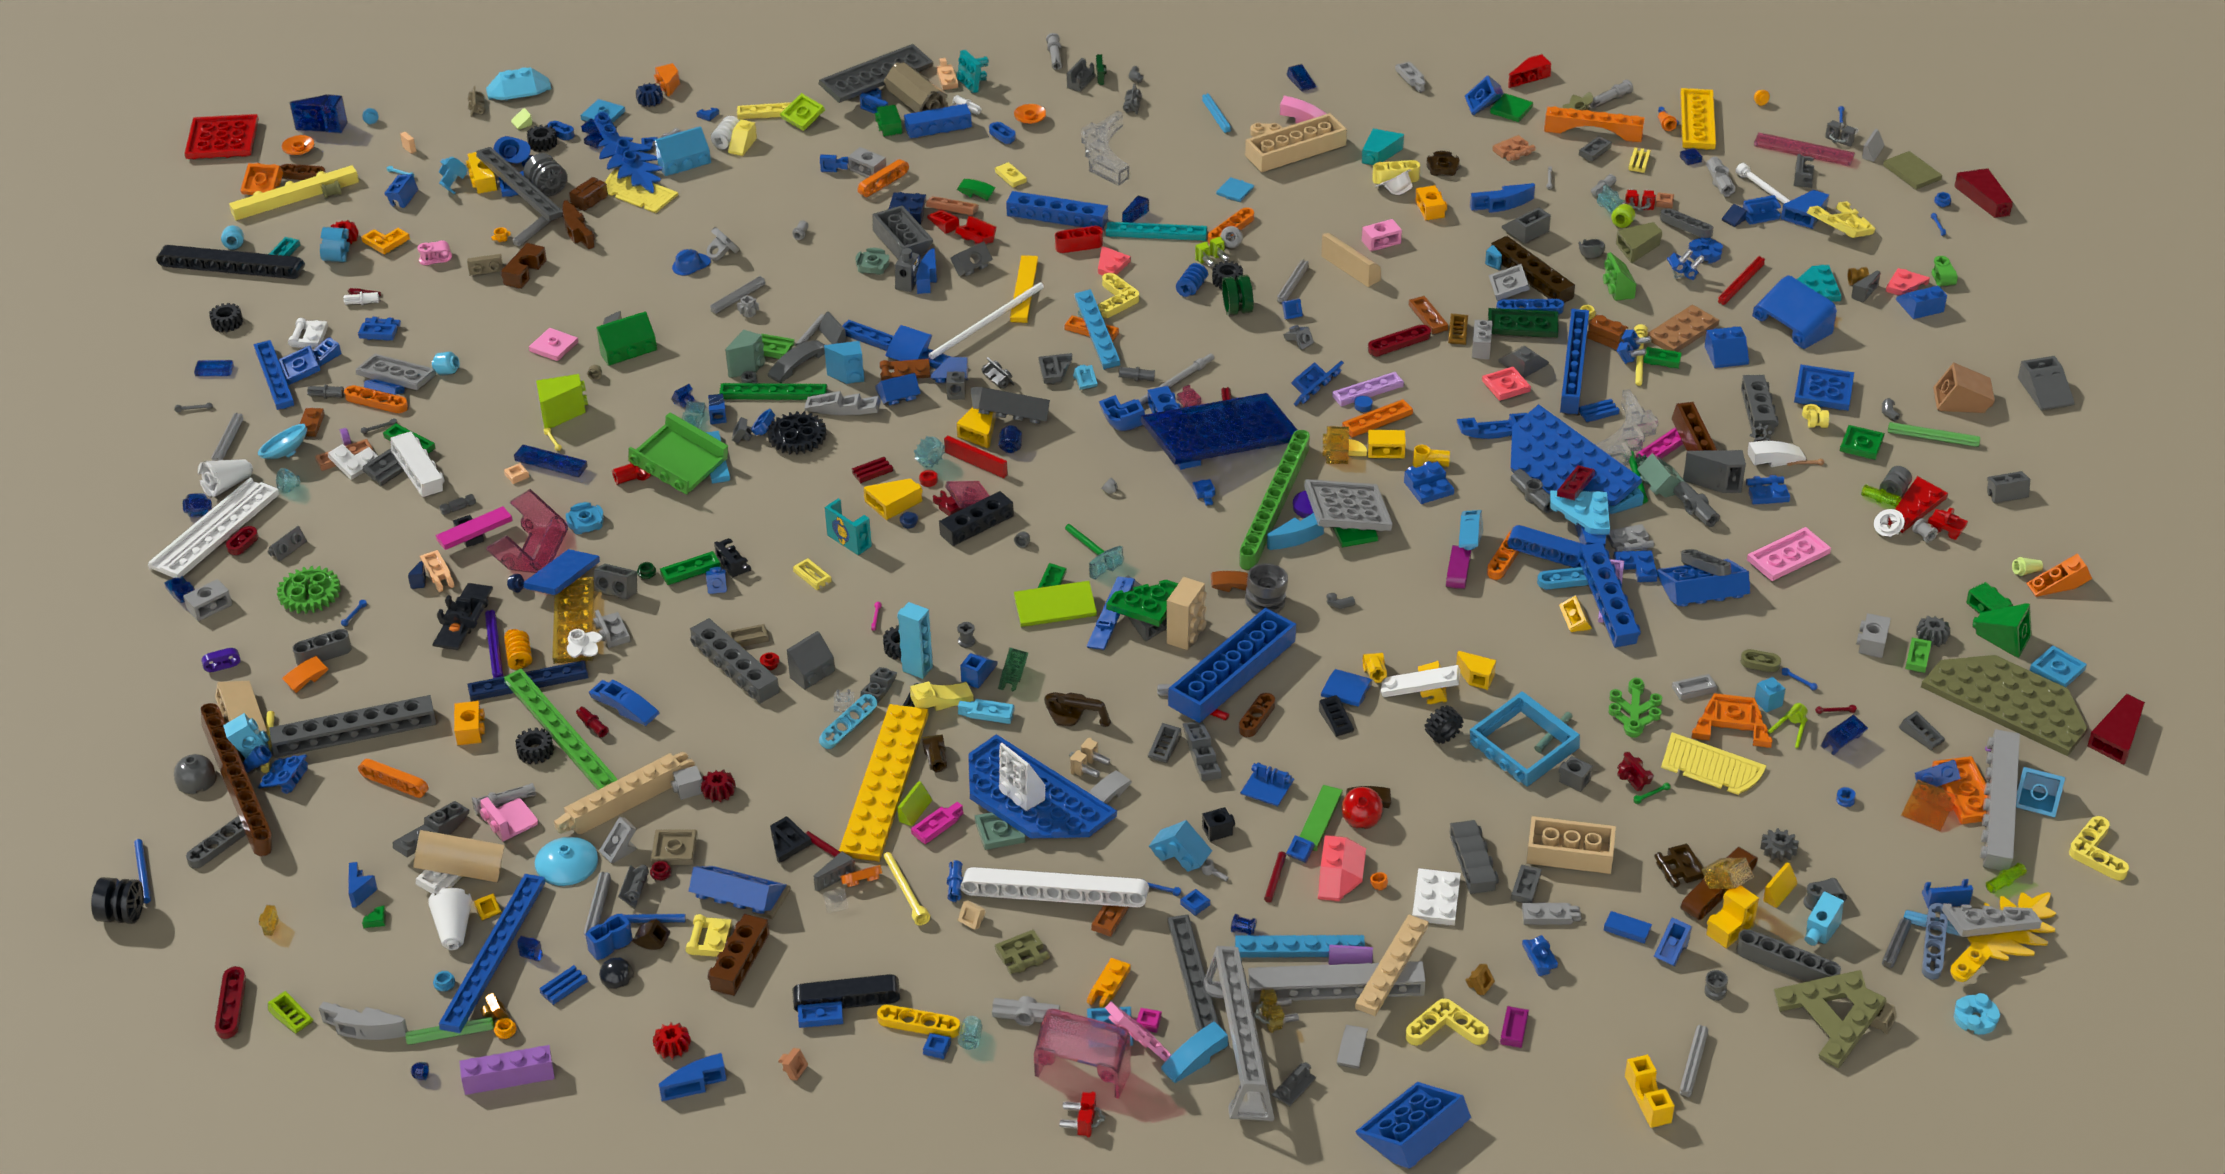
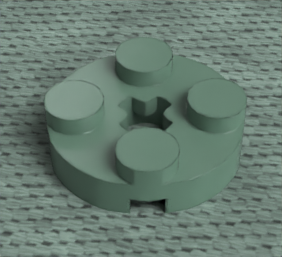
M867 248V252L862 253L860 251L856 255V266L860 273L881 275L890 264L889 254H885V250L880 248Z

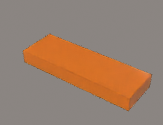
M1072 315L1065 323L1064 330L1090 337L1083 318ZM1106 325L1113 342L1119 334V328Z

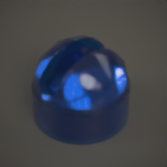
M417 1062L412 1065L410 1071L413 1078L417 1080L427 1079L429 1074L427 1062Z

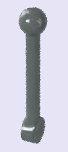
M210 402L205 405H176L174 410L181 412L188 409H212L213 405Z
M391 419L390 422L368 428L363 427L361 428V433L366 434L371 430L389 425L393 426L397 423V419Z

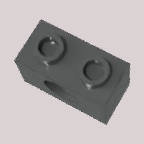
M984 241L950 258L959 276L963 274L969 276L975 273L974 269L978 267L982 270L988 267V263L993 260Z

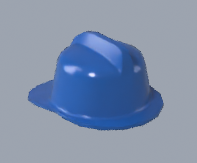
M509 136L498 139L493 148L509 163L525 161L531 151L530 145L526 141Z
M685 249L676 255V261L672 265V270L677 275H689L709 266L711 259L709 256L698 253L694 249Z

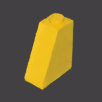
M972 407L957 422V437L988 449L992 439L996 413L990 412L989 415L978 413L979 410Z
M911 478L864 487L865 502L886 520L922 502V487Z

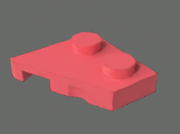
M1103 246L1098 265V274L1114 273L1117 275L1131 262V256Z

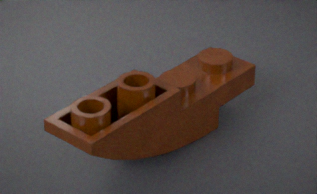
M565 200L563 202V216L568 236L574 244L582 242L588 249L594 248L595 236L592 231L586 228L584 215L568 200Z

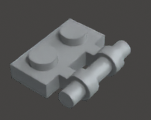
M1643 524L1610 530L1609 535H1606L1616 552L1647 551L1648 548L1654 547L1653 540H1649V535Z

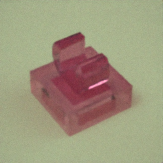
M1190 385L1184 386L1183 392L1177 394V400L1185 409L1201 404V397Z

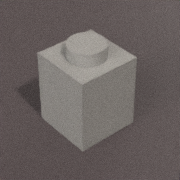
M697 766L673 772L674 781H671L673 792L678 793L680 800L703 794L701 792L702 778Z

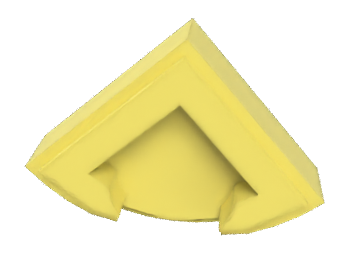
M1349 439L1348 456H1367V449L1364 444Z

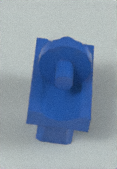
M1543 935L1532 940H1522V946L1536 969L1535 971L1538 976L1550 974L1551 969L1558 967V962L1550 950V944L1544 939Z

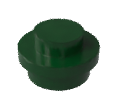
M643 562L637 569V575L642 579H650L656 575V568L650 562Z

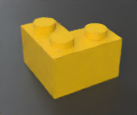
M1740 884L1725 892L1723 908L1716 915H1711L1707 921L1706 935L1726 949L1738 940L1739 933L1742 930L1752 929L1755 923L1759 897Z

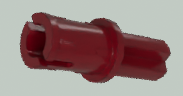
M583 706L576 710L577 716L585 723L587 729H592L599 738L607 735L609 728L599 720L597 715H593Z

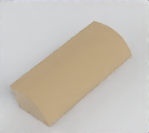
M1322 234L1321 257L1367 287L1381 281V268L1378 264L1332 234Z
M250 681L218 682L215 698L225 723L245 713L250 719L253 718L256 721L260 731L264 730L267 733Z
M420 830L414 868L498 883L504 845Z

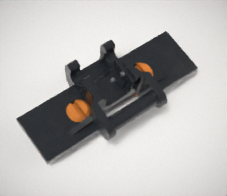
M467 583L460 597H457L456 602L452 601L450 595H447L445 603L448 610L445 615L442 609H439L437 612V618L443 626L432 645L434 647L459 650L467 634H470L471 629L477 626V620L483 609L488 606V597L493 590V586Z

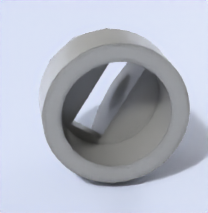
M1110 478L1101 489L1108 494H1112L1117 490L1118 486L1116 481Z

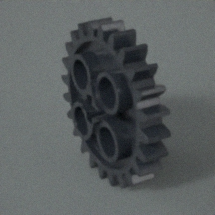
M798 411L795 414L789 412L788 416L782 414V418L776 417V421H772V425H769V430H767L771 446L776 447V450L781 449L782 453L788 451L789 455L792 452L798 455L800 451L805 454L806 450L812 452L813 447L818 449V444L823 445V440H826L827 435L826 424L823 423V419H819L818 415L813 417L812 413L806 415V411L802 414H799Z

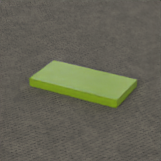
M1090 581L1014 592L1021 627L1097 616Z

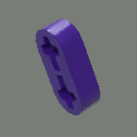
M226 648L205 654L201 662L206 672H216L237 666L240 663V655L237 649Z

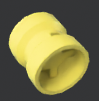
M1816 410L1808 411L1809 428H1815L1816 426L1828 428V410H1821L1820 412Z

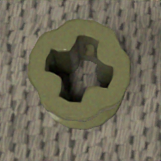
M338 180L328 185L321 184L325 199L335 194L342 195Z

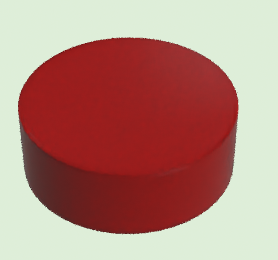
M932 470L921 472L919 475L920 484L925 487L936 485L938 482L937 473Z

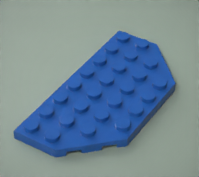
M1539 404L1512 426L1511 471L1514 473L1516 470L1521 469L1532 479H1539L1543 483L1542 488L1549 495L1550 490L1557 491L1577 465L1595 469L1594 477L1583 491L1607 492L1610 506H1616L1642 483L1641 477Z
M997 734L968 754L970 799L1029 838L1090 837L1117 817V810ZM1001 743L1005 744L1030 764L1045 784V800L1027 811L1016 805L1010 797L1004 795L999 790V754Z

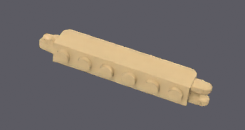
M680 752L674 756L669 753L564 807L565 813L554 821L555 829L559 834L572 829L577 834H583L672 788L671 781H674L673 772L693 767L695 763L692 759H688L689 756L686 752Z

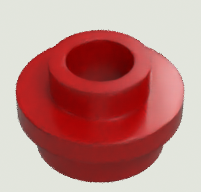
M771 652L765 653L760 657V663L768 670L777 668L780 661L779 656Z

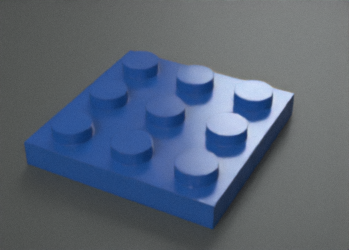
M1800 364L1794 403L1803 405L1815 404L1819 407L1849 411L1854 372Z

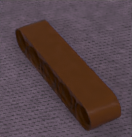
M1737 847L1684 898L1681 903V910L1697 920L1703 919L1723 899L1728 889H1733L1755 868L1758 857L1741 847Z

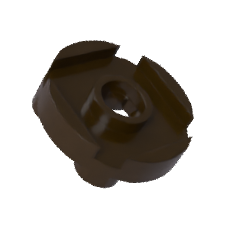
M1436 151L1433 152L1431 157L1430 155L1427 157L1426 166L1433 176H1454L1459 169L1460 159L1457 155L1456 157L1452 156V152Z

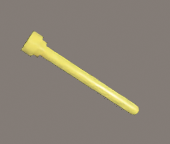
M1639 324L1634 327L1638 337L1648 336L1647 326ZM1644 343L1640 344L1637 350L1644 349ZM1643 355L1636 356L1635 383L1637 386L1643 383Z
M886 852L884 859L912 908V919L916 925L926 924L931 917L928 910L919 905L892 854Z

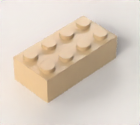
M1532 816L1526 864L1611 874L1616 826Z

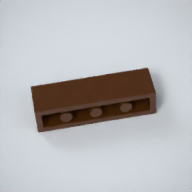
M1694 402L1676 403L1671 419L1686 450H1717Z

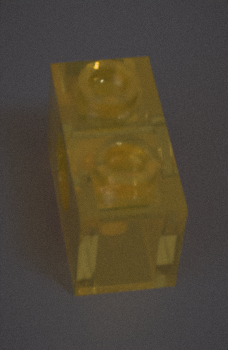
M1327 426V434L1323 433V444H1326L1323 445V456H1326V464H1348L1349 427Z
M1720 858L1701 869L1709 889H1735L1754 878L1746 858Z

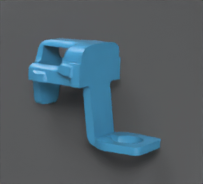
M449 157L440 161L442 166L439 173L443 178L439 184L455 195L456 192L450 187L457 176L462 179L465 177L468 168L457 158Z

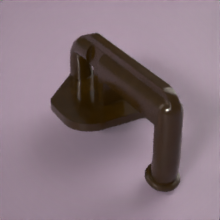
M1057 692L1046 694L1044 697L1046 708L1057 725L1073 726L1077 724L1085 709L1098 711L1101 726L1108 727L1111 724L1105 703L1098 699L1087 698L1077 693L1063 694Z

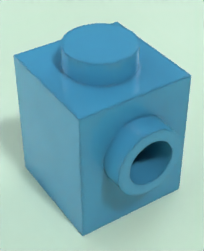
M1774 677L1757 683L1755 700L1766 713L1783 706L1785 688Z

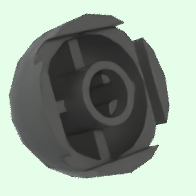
M200 754L183 757L177 762L174 769V781L177 788L187 794H197V790L201 789L206 791L214 785L217 779L215 767L210 759Z

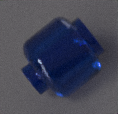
M1012 425L1001 429L998 440L999 448L1006 453L1018 451L1022 446V432Z
M205 493L188 494L182 501L183 511L189 517H203L212 509L211 499H208Z

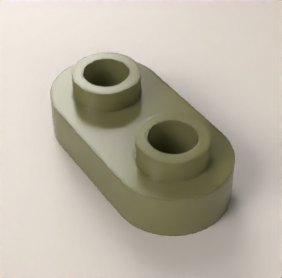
M1747 649L1741 654V664L1746 668L1766 672H1776L1780 669L1781 658L1774 653Z

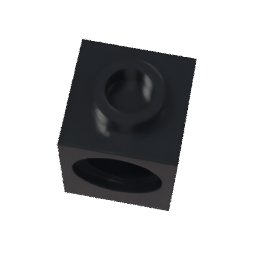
M1226 807L1202 813V828L1209 842L1233 835L1235 819L1232 814L1228 813Z

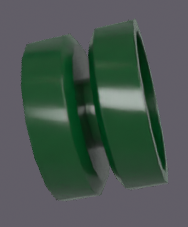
M1240 275L1237 280L1233 277H1224L1222 279V296L1226 314L1236 315L1239 309L1243 314L1252 313L1254 300L1249 276Z

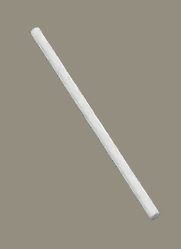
M1041 282L938 347L929 353L930 359L933 360L1042 290L1044 285Z

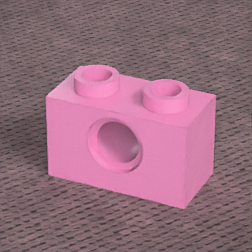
M1393 219L1362 227V242L1371 252L1401 244L1402 229Z

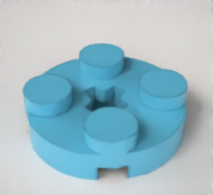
M1978 993L1977 995H1968L1958 999L1953 1017L1961 1029L1965 1031L1967 1029L1973 1030L1974 1034L1983 1035L1994 1031L1999 1022L2000 1012L1986 994ZM1974 1012H1975V1013H1979V1014L1981 1015V1017H1978L1977 1015H1972V1014H1973Z

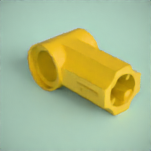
M1417 445L1414 449L1412 464L1417 468L1423 466L1428 461L1432 463L1438 461L1442 467H1448L1450 451L1432 450L1426 445Z
M1363 654L1364 672H1368L1370 679H1373L1375 683L1382 682L1387 677L1384 654Z

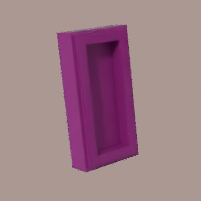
M1507 1006L1500 1044L1522 1048L1529 1010Z

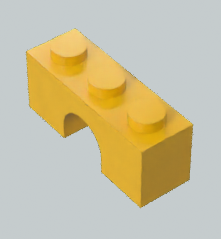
M476 152L468 153L466 166L472 187L476 188L478 194L496 191L497 186L494 172L476 157Z
M1647 1054L1627 1059L1625 1078L1650 1128L1672 1123L1674 1104L1666 1089H1658L1656 1082L1657 1070Z

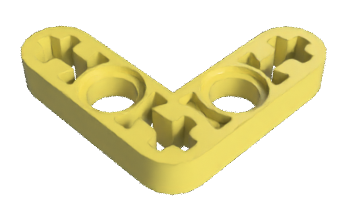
M1106 273L1102 276V286L1115 295L1098 304L1102 318H1109L1139 302V291L1116 274Z
M2095 816L2073 840L2069 855L2073 859L2112 879L2124 880L2127 876L2129 865L2125 861L2097 848L2098 844L2107 835L2110 823L2104 817ZM2084 836L2093 837L2095 840H2087ZM2093 858H2101L2104 862H2097Z
M1449 999L1438 1000L1409 1024L1406 1029V1040L1411 1045L1423 1044L1445 1024L1475 1045L1485 1044L1488 1041L1489 1029L1484 1023ZM1433 1019L1436 1023L1428 1025L1425 1023V1020ZM1464 1019L1467 1021V1023L1461 1025L1458 1024L1456 1020Z

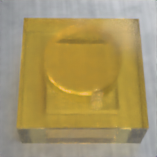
M266 905L264 912L260 914L259 925L262 926L264 935L272 936L279 919L275 906Z

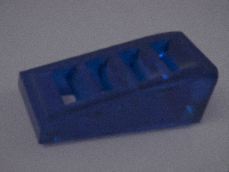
M1302 64L1288 67L1287 77L1301 91L1316 88L1315 83Z
M1138 195L1122 212V222L1133 223L1149 212V199Z

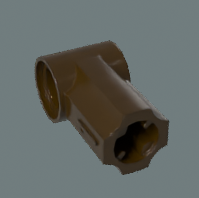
M943 734L922 737L924 754L927 755L930 770L935 771V773L942 772L943 769L947 768Z

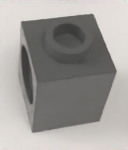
M947 372V400H965V372Z
M1570 756L1559 767V782L1581 792L1591 781L1593 766Z

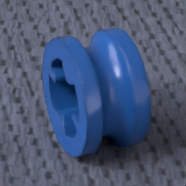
M1841 788L1837 791L1836 801L1843 807H1851L1855 803L1856 793L1851 788Z

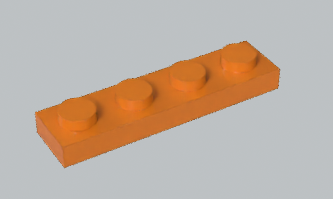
M1402 399L1342 422V428L1351 437H1355L1368 432V430H1373L1413 415V408Z

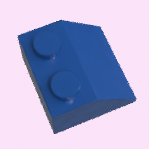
M1939 286L1909 292L1896 297V301L1912 319L1944 312L1947 294Z
M1741 326L1707 330L1704 347L1714 368L1749 365L1747 340Z
M915 373L883 380L875 386L883 404L889 403V406L899 404V400L906 399V402L917 399L916 396L921 394Z

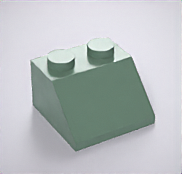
M743 329L725 349L728 377H738L746 371L756 373L765 364L762 335Z
M1653 453L1637 468L1641 473V479L1646 484L1651 485L1649 489L1655 495L1661 494L1665 498L1675 495L1673 493L1674 487L1679 482L1684 481L1673 466Z

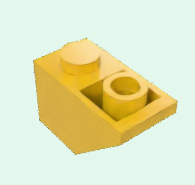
M1458 651L1456 665L1459 666L1460 673L1466 682L1471 686L1488 690L1495 676L1496 660Z

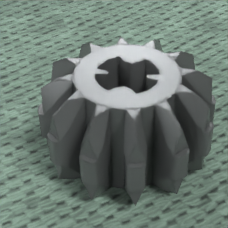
M1928 615L1926 618H1921L1916 628L1918 639L1932 641L1931 647L1933 645L1940 647L1941 644H1946L1951 633L1949 622H1945L1943 618H1937L1936 615L1932 618Z

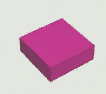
M1140 1008L1137 1022L1149 1030V1032L1157 1033L1162 1018V1011Z

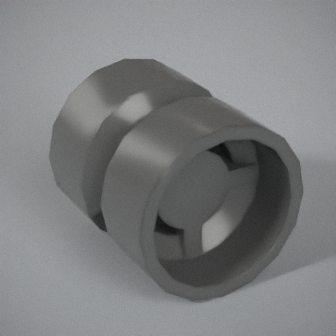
M1892 467L1880 484V492L1887 499H1900L1912 482V474L1905 467Z

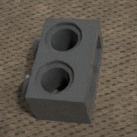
M605 563L594 569V591L602 592L603 595H614L620 599H628L637 593V571Z

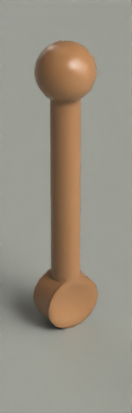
M1820 458L1818 460L1796 461L1787 463V466H1792L1793 464L1823 465L1824 460Z

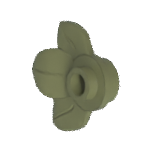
M1591 92L1585 94L1583 98L1572 95L1570 103L1562 107L1565 109L1589 110V105L1593 102V95Z

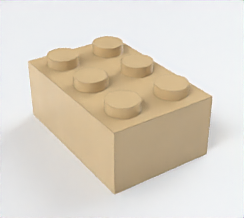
M1183 577L1167 599V644L1189 650L1191 645L1196 643L1200 632L1205 630V613L1207 609L1205 606L1207 596L1205 583Z

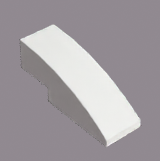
M1778 441L1750 442L1748 445V456L1754 465L1769 463L1772 468L1787 465V463L1806 461V457L1800 447Z

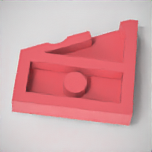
M1898 268L1886 286V292L1900 296L1915 291L1919 285H1927L1930 277Z

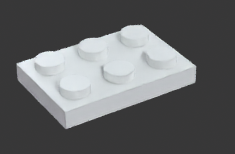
M1419 868L1412 916L1429 921L1428 923L1455 926L1461 873Z

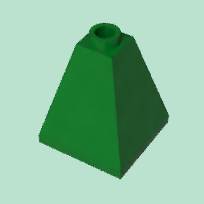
M2025 603L1981 612L1978 617L1974 618L1972 626L1976 629L1978 636L2019 658L2032 635L2030 604Z

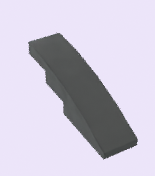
M1203 721L1200 723H1183L1186 740L1201 781L1222 778L1221 770L1216 760V753L1211 745V737Z

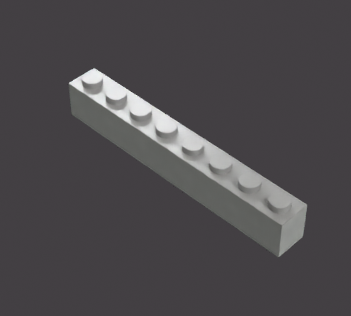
M1995 729L1993 737H1989L1987 742V749H1990V752L1987 753L1986 764H1989V767H1987L1985 779L1988 780V783L1986 782L1984 788V795H1987V798H1985L1983 810L1986 811V814L1983 815L1982 826H1985V830L1982 831L1981 842H1984V846L1981 847L1980 858H1983V867L2009 872L2014 853L2020 734Z
M1423 961L1407 962L1387 997L1424 996L1425 975ZM1379 963L1248 968L1251 1002H1261L1290 997L1292 1001L1359 998Z

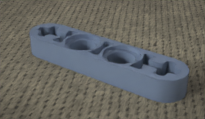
M1940 903L1932 904L1927 913L1922 974L1928 979L1939 978L1944 963L1948 918L1942 911L1943 904ZM1935 912L1940 914L1939 921H1935ZM1936 928L1939 929L1942 932V934L1939 936H1935L1931 934L1930 930ZM1934 946L1937 947L1940 950V952L1937 954H1933L1929 952L1928 948ZM1931 961H1935V971L1930 970Z

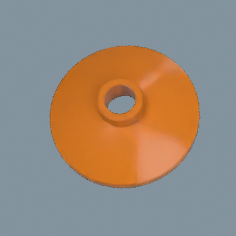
M1024 104L1017 107L1014 111L1015 119L1022 123H1036L1043 120L1046 116V110L1037 104Z
M296 135L287 138L282 143V150L290 155H302L312 150L315 143L313 138L309 136Z

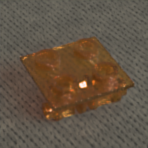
M1918 780L1901 816L1941 831L1949 812L1954 809L1957 795Z

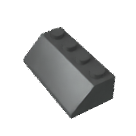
M903 205L872 214L873 232L897 259L900 258L904 248H910L912 253L919 254L921 258L933 243L931 236Z
M971 387L973 409L979 410L978 413L989 415L990 412L996 413L997 417L1006 418L1009 415L1013 416V420L1023 421L1026 418L1030 419L1029 423L1040 424V421H1047L1050 404L1048 399L984 387Z

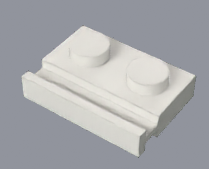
M424 870L416 878L415 884L432 894H440V890L452 888L463 876Z

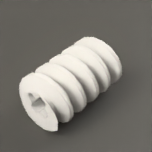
M727 116L711 134V141L715 147L722 150L728 147L733 128L737 125L739 119L734 116Z

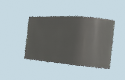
M337 629L299 641L293 645L297 665L315 656L323 662L345 655L352 649L348 631L345 629Z

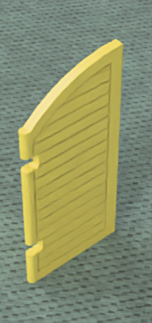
M614 169L605 182L609 196L615 194L617 199L638 207L644 205V209L657 213L678 196V192L653 183L654 193H650L641 185L632 186L631 176L621 179L617 178L618 169Z
M1672 732L1661 768L1675 773L1679 769L1684 771L1683 776L1720 789L1722 785L1727 786L1728 792L1739 795L1759 781L1766 765Z

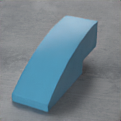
M1314 513L1301 521L1293 518L1268 533L1267 548L1275 550L1304 544L1323 535L1324 527L1318 526Z
M1215 1021L1210 1023L1180 1046L1161 1066V1070L1174 1083H1177L1210 1063L1212 1055L1228 1046V1034Z

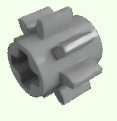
M744 296L740 299L741 303H737V309L740 311V315L743 314L744 317H752L756 314V310H759V303L752 296Z

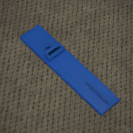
M1117 577L1106 603L1116 591H1131L1135 579ZM1106 603L1088 641L1087 648L1105 650L1120 614L1107 610Z

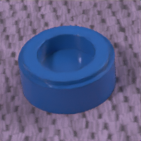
M1359 396L1355 399L1354 407L1360 412H1367L1372 409L1373 401L1368 396Z

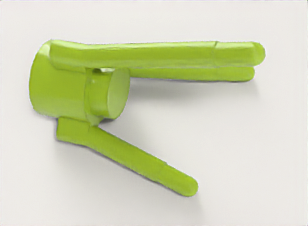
M1795 703L1790 711L1768 730V733L1771 734L1787 719L1792 723H1801L1795 748H1799L1804 727L1808 721L1805 717L1808 713L1806 706L1801 703Z

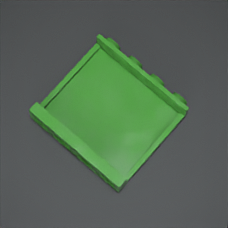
M670 412L665 416V425L637 449L629 447L628 461L687 495L728 458V445Z

